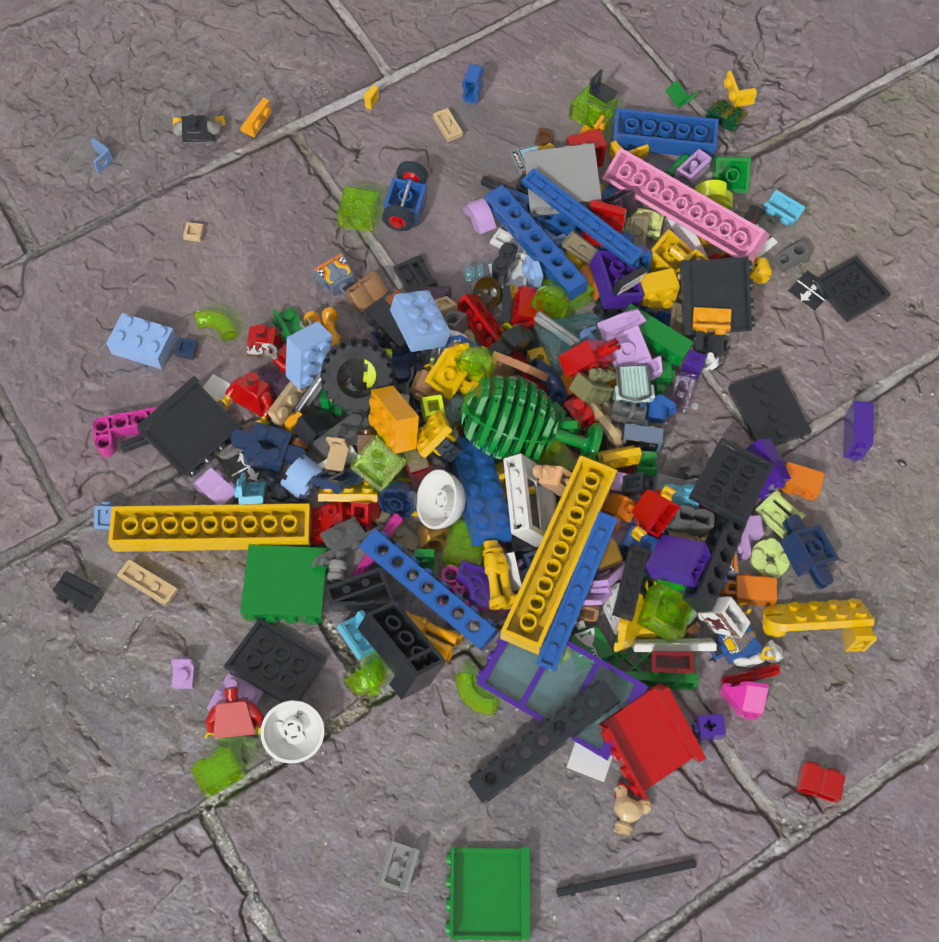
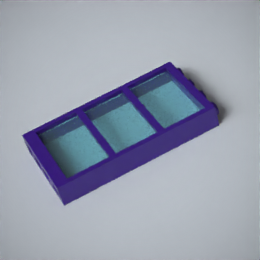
M499 636L496 642L498 643L496 650H491L486 659L488 661L485 669L481 668L476 676V679H478L476 684L541 722L546 718L551 720L555 717V712L562 706L568 707L573 703L572 699L579 693H587L590 690L589 686L595 681H606L621 703L571 740L608 761L611 756L609 752L611 747L609 743L602 739L600 735L602 731L598 724L644 694L648 686L570 641L566 645L556 672H553L535 664L539 655L504 641ZM594 696L589 700L590 707L594 708L600 704L599 697ZM576 709L572 713L574 720H580L583 716L581 709ZM558 722L555 726V730L559 733L564 732L566 729L564 722Z

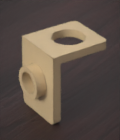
M326 437L330 450L325 468L326 470L343 472L350 447L345 439Z

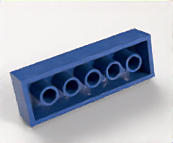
M616 108L612 141L616 140L624 150H633L648 144L650 147L649 153L676 156L686 154L690 157L700 149L712 158L717 148L719 119Z
M466 437L456 438L463 451L452 462H448L452 475L460 481L465 491L466 504L463 515L472 546L484 545L483 542L488 540H498V543L511 541L509 509L492 454L488 456L482 452V448L480 450L475 448L472 439L469 441Z

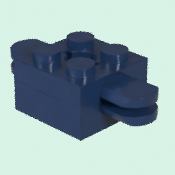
M376 331L370 333L371 342L375 341L379 343L381 348L390 349L388 342L385 339H381ZM408 350L401 356L396 351H392L391 360L394 367V379L397 383H406L411 378L409 367L414 366L417 362L416 351L411 352Z
M255 422L252 433L236 429L231 434L232 446L244 450L243 459L245 465L262 470L272 469L274 473L281 475L285 463L293 464L299 457L303 460V455H305L303 448L290 444L293 439L292 432Z
M792 514L782 523L788 536L779 543L797 577L809 574L816 588L824 589L834 581L828 566L839 560L821 525L806 528L801 517L797 514Z

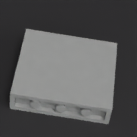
M594 143L524 152L526 175L533 168L588 210H590L591 200L602 201ZM528 189L530 214L533 217L559 214L557 210Z

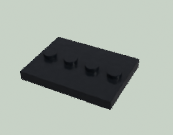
M780 369L729 385L728 390L754 443L759 439H771L774 446H778L811 434L812 431Z
M721 437L688 499L743 527L775 464Z
M259 618L225 663L224 669L281 703L289 700L300 701L327 662V657Z

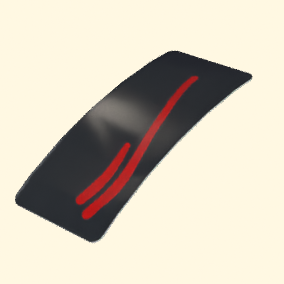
M752 205L744 219L756 225L765 210Z

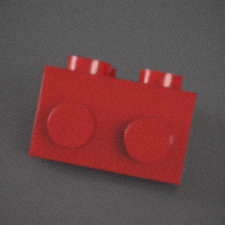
M591 200L589 205L590 211L621 234L626 222V209L618 205L606 204L603 201ZM583 231L582 237L593 245L604 247Z
M335 501L311 510L312 545L319 546L325 544L320 536L322 532L351 519L350 503Z

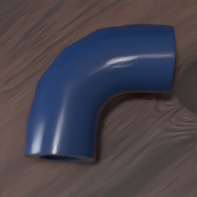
M538 358L533 359L529 365L549 375L546 381L534 376L532 377L546 388L553 403L564 402L567 399L568 393L559 374Z

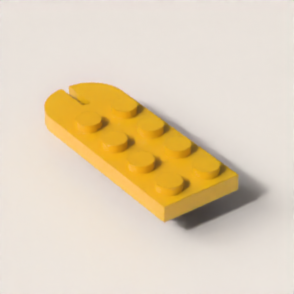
M855 598L841 601L791 602L789 604L770 605L763 610V630L766 635L771 637H782L787 631L874 626L875 620L863 602Z

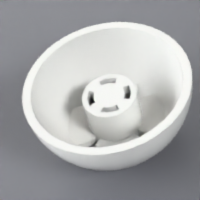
M435 470L423 479L417 492L416 507L418 516L426 527L431 529L446 528L454 524L464 511L466 504L465 491L460 481L454 475L443 470Z
M297 700L284 701L274 706L266 714L261 726V740L265 750L273 758L284 763H298L309 759L318 751L324 738V725L319 713L311 705Z

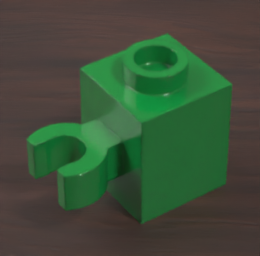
M661 361V376L650 381L651 385L655 386V395H663L665 386H670L671 380L675 378V369L671 367L670 361Z

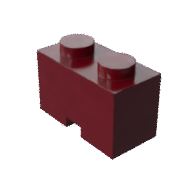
M651 651L650 673L693 674L694 652Z

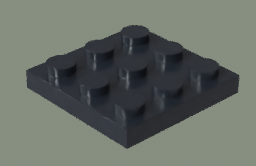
M857 256L817 278L813 283L847 323L885 301L891 295Z

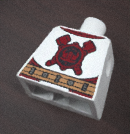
M719 597L713 611L698 613L699 619L705 621L713 632L736 638H742L751 623L732 597Z

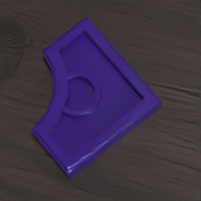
M462 560L456 580L467 588L469 603L488 609L490 589L485 568Z

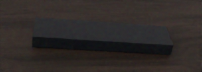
M633 544L629 545L612 612L613 616L632 622L650 550Z

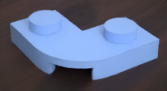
M525 256L524 263L521 264L522 273L526 275L529 286H533L536 289L540 288L543 279L539 261H533L530 256Z

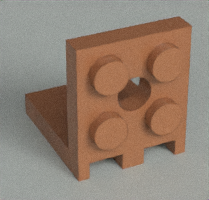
M494 351L483 377L489 376L491 381L495 375H502L504 380L506 376H513L517 369L546 381L549 374Z

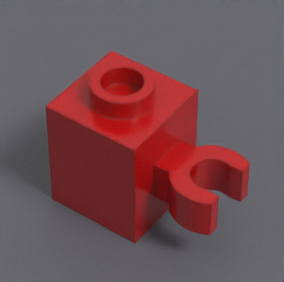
M352 501L351 518L355 517L360 522L359 524L363 530L364 526L366 527L367 532L374 529L371 522L380 518L378 501Z

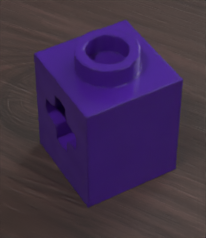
M690 349L680 374L697 381L707 355Z
M723 714L700 715L692 723L693 734L697 735V741L723 739L726 735ZM708 724V727L712 728V730L709 731L708 728H704V726Z

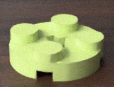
M773 538L758 542L751 551L750 565L759 576L769 575L772 578H778L789 567L790 561L784 553L782 546ZM766 555L772 556L774 558V563H772L771 561L767 562Z

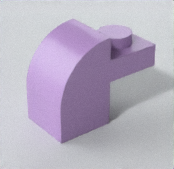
M483 198L470 201L466 206L462 207L464 214L471 217L474 230L479 234L496 228L492 212Z
M760 515L749 516L737 547V554H739L740 560H748L751 555L750 541H758L764 534Z

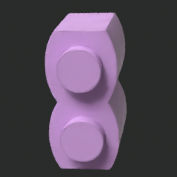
M209 468L193 483L195 488L213 505H231L237 499L234 492L235 485L231 481L227 483L224 480V475L218 469L214 471L212 468Z

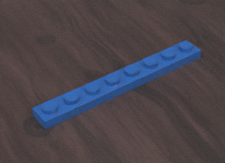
M533 168L522 179V184L631 268L643 256L644 252L536 169Z
M600 511L598 512L535 663L536 665L556 672L617 525V518Z

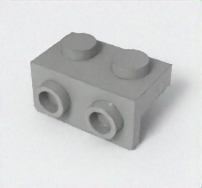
M389 841L376 884L397 892L407 893L413 884V872L420 860V849Z

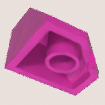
M746 681L732 687L731 683H725L719 688V694L738 716H743L745 720L753 721L757 718L759 719L764 712L769 684Z

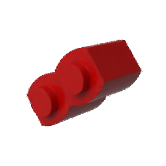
M807 761V763L804 762L800 765L795 790L837 803L841 801L846 776L841 774L838 769H824L817 762Z

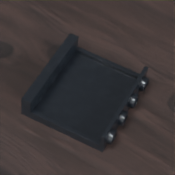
M749 256L696 261L681 260L679 262L683 336L696 335V331H692L694 307L731 309V330L729 333L752 331V327H755V317L751 314V309L754 308V298L750 295V290H753V279H750L749 271H752V261L749 260ZM707 331V334H715V332Z
M193 376L137 425V431L186 479L188 476L191 478L199 472L198 467L203 463L205 465L214 458L212 455L217 450L221 452L228 445L226 442L231 438L232 432L236 429H241L242 424H238L199 384V380Z

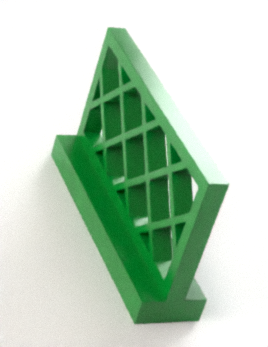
M613 638L614 667L619 669V664L625 661L632 668L629 671L623 672L645 685L654 687L660 683L669 687L670 690H696L699 677L696 669L695 651H690L694 652L693 674L643 672L638 666L644 661L649 666L651 665V661L648 659L651 652H648L646 655L641 652H635L641 659L634 664L627 658L633 652L632 647H629L630 650L625 655L621 651L615 652L614 644L618 642V638ZM614 673V688H630L635 686Z

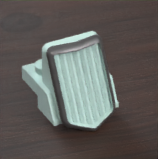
M647 365L617 366V386L614 387L612 393L613 400L622 403L654 401V387L650 382L649 367Z

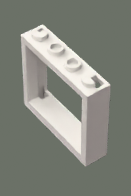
M523 454L504 458L511 534L539 548L557 508L555 493L543 486H539V479L533 475V468L538 464ZM527 478L535 482L540 529L532 525Z

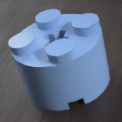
M303 455V460L299 457L285 474L288 477L286 481L282 479L281 486L298 499L307 500L312 493L310 490L314 486L312 484V477L323 472V468L306 455Z

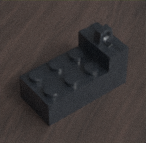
M396 600L366 613L357 628L395 674L389 685L401 700L429 686L446 662Z

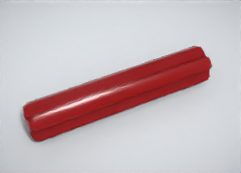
M777 663L723 676L720 680L721 684L731 683L733 687L740 684V682H752L776 676L780 673V668Z

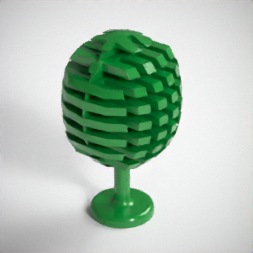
M495 375L490 381L489 376L480 379L476 391L474 389L475 385H473L463 399L460 411L461 426L465 418L464 434L469 441L473 440L472 443L478 450L482 448V452L488 456L492 454L494 458L500 460L501 458L504 459L517 454H523L530 460L536 461L539 459L543 448L545 453L553 441L557 440L580 448L579 457L581 455L593 461L596 458L603 435L602 424L593 423L584 437L559 429L557 412L555 414L553 401L549 396L546 397L547 394L541 388L537 390V385L529 382L527 385L525 379L518 378L515 381L516 378L514 376H506L503 380L502 375Z

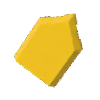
M468 342L445 348L425 379L427 384L450 401L471 370V361H469L468 355L470 346Z
M640 593L632 622L622 618L618 622L617 631H619L618 642L614 644L615 652L632 646L647 617L643 595Z

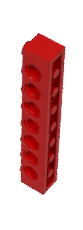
M464 294L456 303L457 311L467 314L468 327L487 351V348L501 338L504 330L477 295ZM520 351L510 356L529 365ZM516 369L514 375H520L534 382L537 385V390L541 388L546 392V397L549 396L546 388L538 380Z

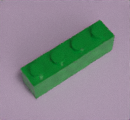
M630 303L626 311L638 309L646 319V322L640 325L639 328L647 348L654 354H658L667 361H670L671 364L679 366L694 342Z

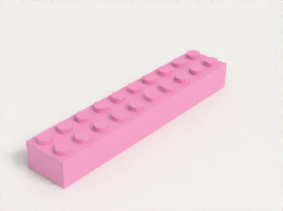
M622 148L619 149L602 179L620 190H634L635 198L735 258L749 256V260L753 263L770 236L765 230Z

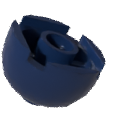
M392 481L381 490L378 496V505L384 513L386 511L392 515L396 513L403 519H408L416 509L417 492L411 484L405 481Z

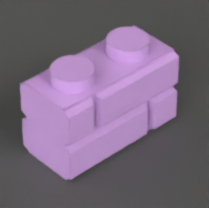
M698 149L676 170L674 179L677 180L683 176L691 183H696L709 170L712 158Z

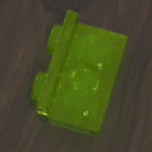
M590 97L586 101L582 125H587L594 129L596 122L601 115H604L605 131L610 125L609 119L612 114L613 103L609 101L603 106Z

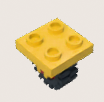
M441 410L436 414H432L428 422L423 427L418 428L416 447L419 454L424 458L433 451L439 456L442 455L447 461L452 462L463 449L451 433L453 430L446 415Z

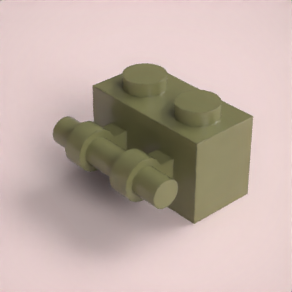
M596 367L590 369L589 374L578 373L569 389L583 402L605 404L610 399L611 393L614 390L606 382L614 380L616 374L612 370H603Z

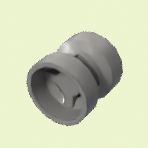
M331 560L327 565L329 572L326 574V582L333 584L345 580L344 572L347 570V562Z

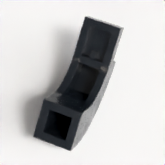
M517 325L502 333L501 338L487 348V353L492 357L494 351L510 357L515 352L520 351L526 358L527 351L539 348L540 341L525 325Z

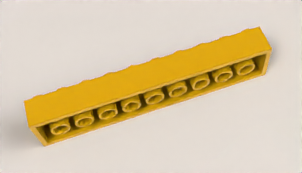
M580 455L503 625L500 639L539 655L598 512L602 511L617 474L616 469Z
M310 504L113 506L111 509L108 544L114 552L248 550L249 544L311 547L312 511Z

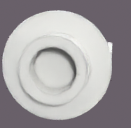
M711 352L706 353L707 358L703 368L705 370H713L719 364V357L714 356Z
M773 640L766 643L765 647L773 648V650L768 651L767 656L776 655L774 660L765 659L767 662L777 663L784 658L783 650L778 644L774 643Z

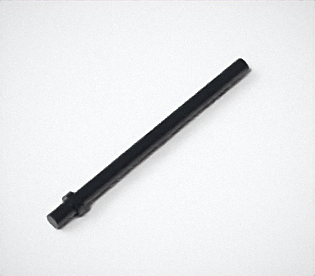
M695 859L574 885L573 883H568V886L556 888L557 897L567 895L573 897L576 893L697 868Z

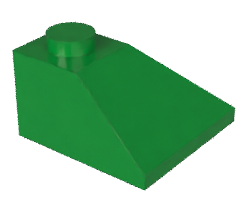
M712 155V180L726 182L727 190L731 193H749L751 157Z

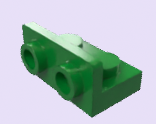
M293 306L280 313L276 309L272 310V322L276 328H280L281 331L279 333L284 342L287 341L288 336L302 330L299 326L301 319Z

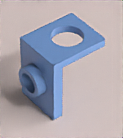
M93 138L90 140L92 146L100 154L93 163L97 172L100 173L113 161V157L107 145L101 144ZM105 158L104 164L99 166L100 161Z

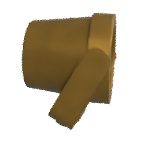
M422 524L418 528L420 549H434L435 555L445 549L449 539V528L431 529Z

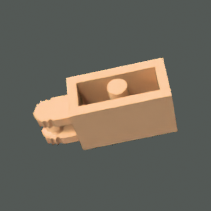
M535 465L533 468V475L539 479L538 484L558 496L563 495L572 475L570 471L562 466Z

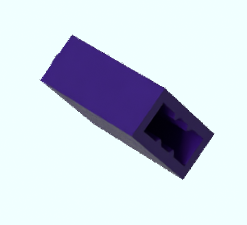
M854 401L844 417L843 458H849L853 461L862 460L872 447L874 403Z
M759 439L745 449L775 464L758 496L761 500L771 496V492L774 490H779L786 486V482L792 479L771 439Z
M662 535L659 542L655 545L652 555L648 558L645 567L652 579L695 587L711 557V553L705 542Z

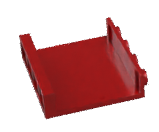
M660 683L598 724L602 731L600 732L602 739L609 743L611 747L609 750L611 756L615 761L619 762L621 774L624 778H628L630 782L629 788L631 792L644 800L648 799L644 793L647 789L689 760L694 759L700 763L706 759L669 687Z

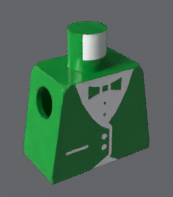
M584 620L576 622L574 628L577 634L570 637V642L605 662L612 660L614 652L598 627L588 629ZM571 649L576 672L593 666L594 661Z

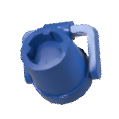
M661 394L655 395L653 402H647V420L651 423H665L667 418L675 415L677 405L668 397Z

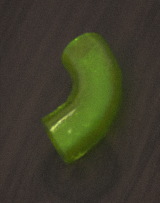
M215 310L193 312L198 330L213 328L218 331L223 341H230L238 336V331L233 321L224 313Z
M455 673L457 693L464 704L476 713L496 716L498 710L497 696L484 694L479 690L476 685V673Z

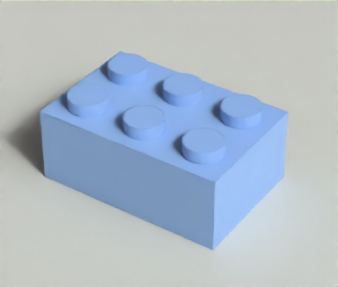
M424 290L395 294L390 311L410 351L415 352L445 347L451 331L430 291Z
M122 313L106 344L113 355L162 370L177 338L173 328Z
M318 321L287 337L286 377L299 390L312 384L321 371L326 354L331 350L332 334Z

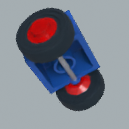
M404 161L399 164L396 171L397 178H392L384 203L382 221L386 226L396 231H408L412 228L413 224L419 225L427 199V185L425 183L428 178V172L421 164L413 161Z

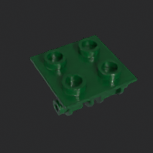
M718 99L707 109L705 118H719L718 125L724 119L721 127L730 132H736L738 124L748 113L744 112L740 107L730 105L726 100Z

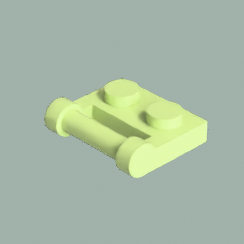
M637 208V212L633 215L649 216L648 229L651 230H648L647 237L658 240L664 215L656 211ZM631 217L627 218L626 233H629Z
M775 490L771 496L755 509L754 513L760 515L761 520L783 539L787 532L782 523L789 516L774 501L779 503L791 515H799L802 520L806 515L803 512H799L783 498L779 490Z

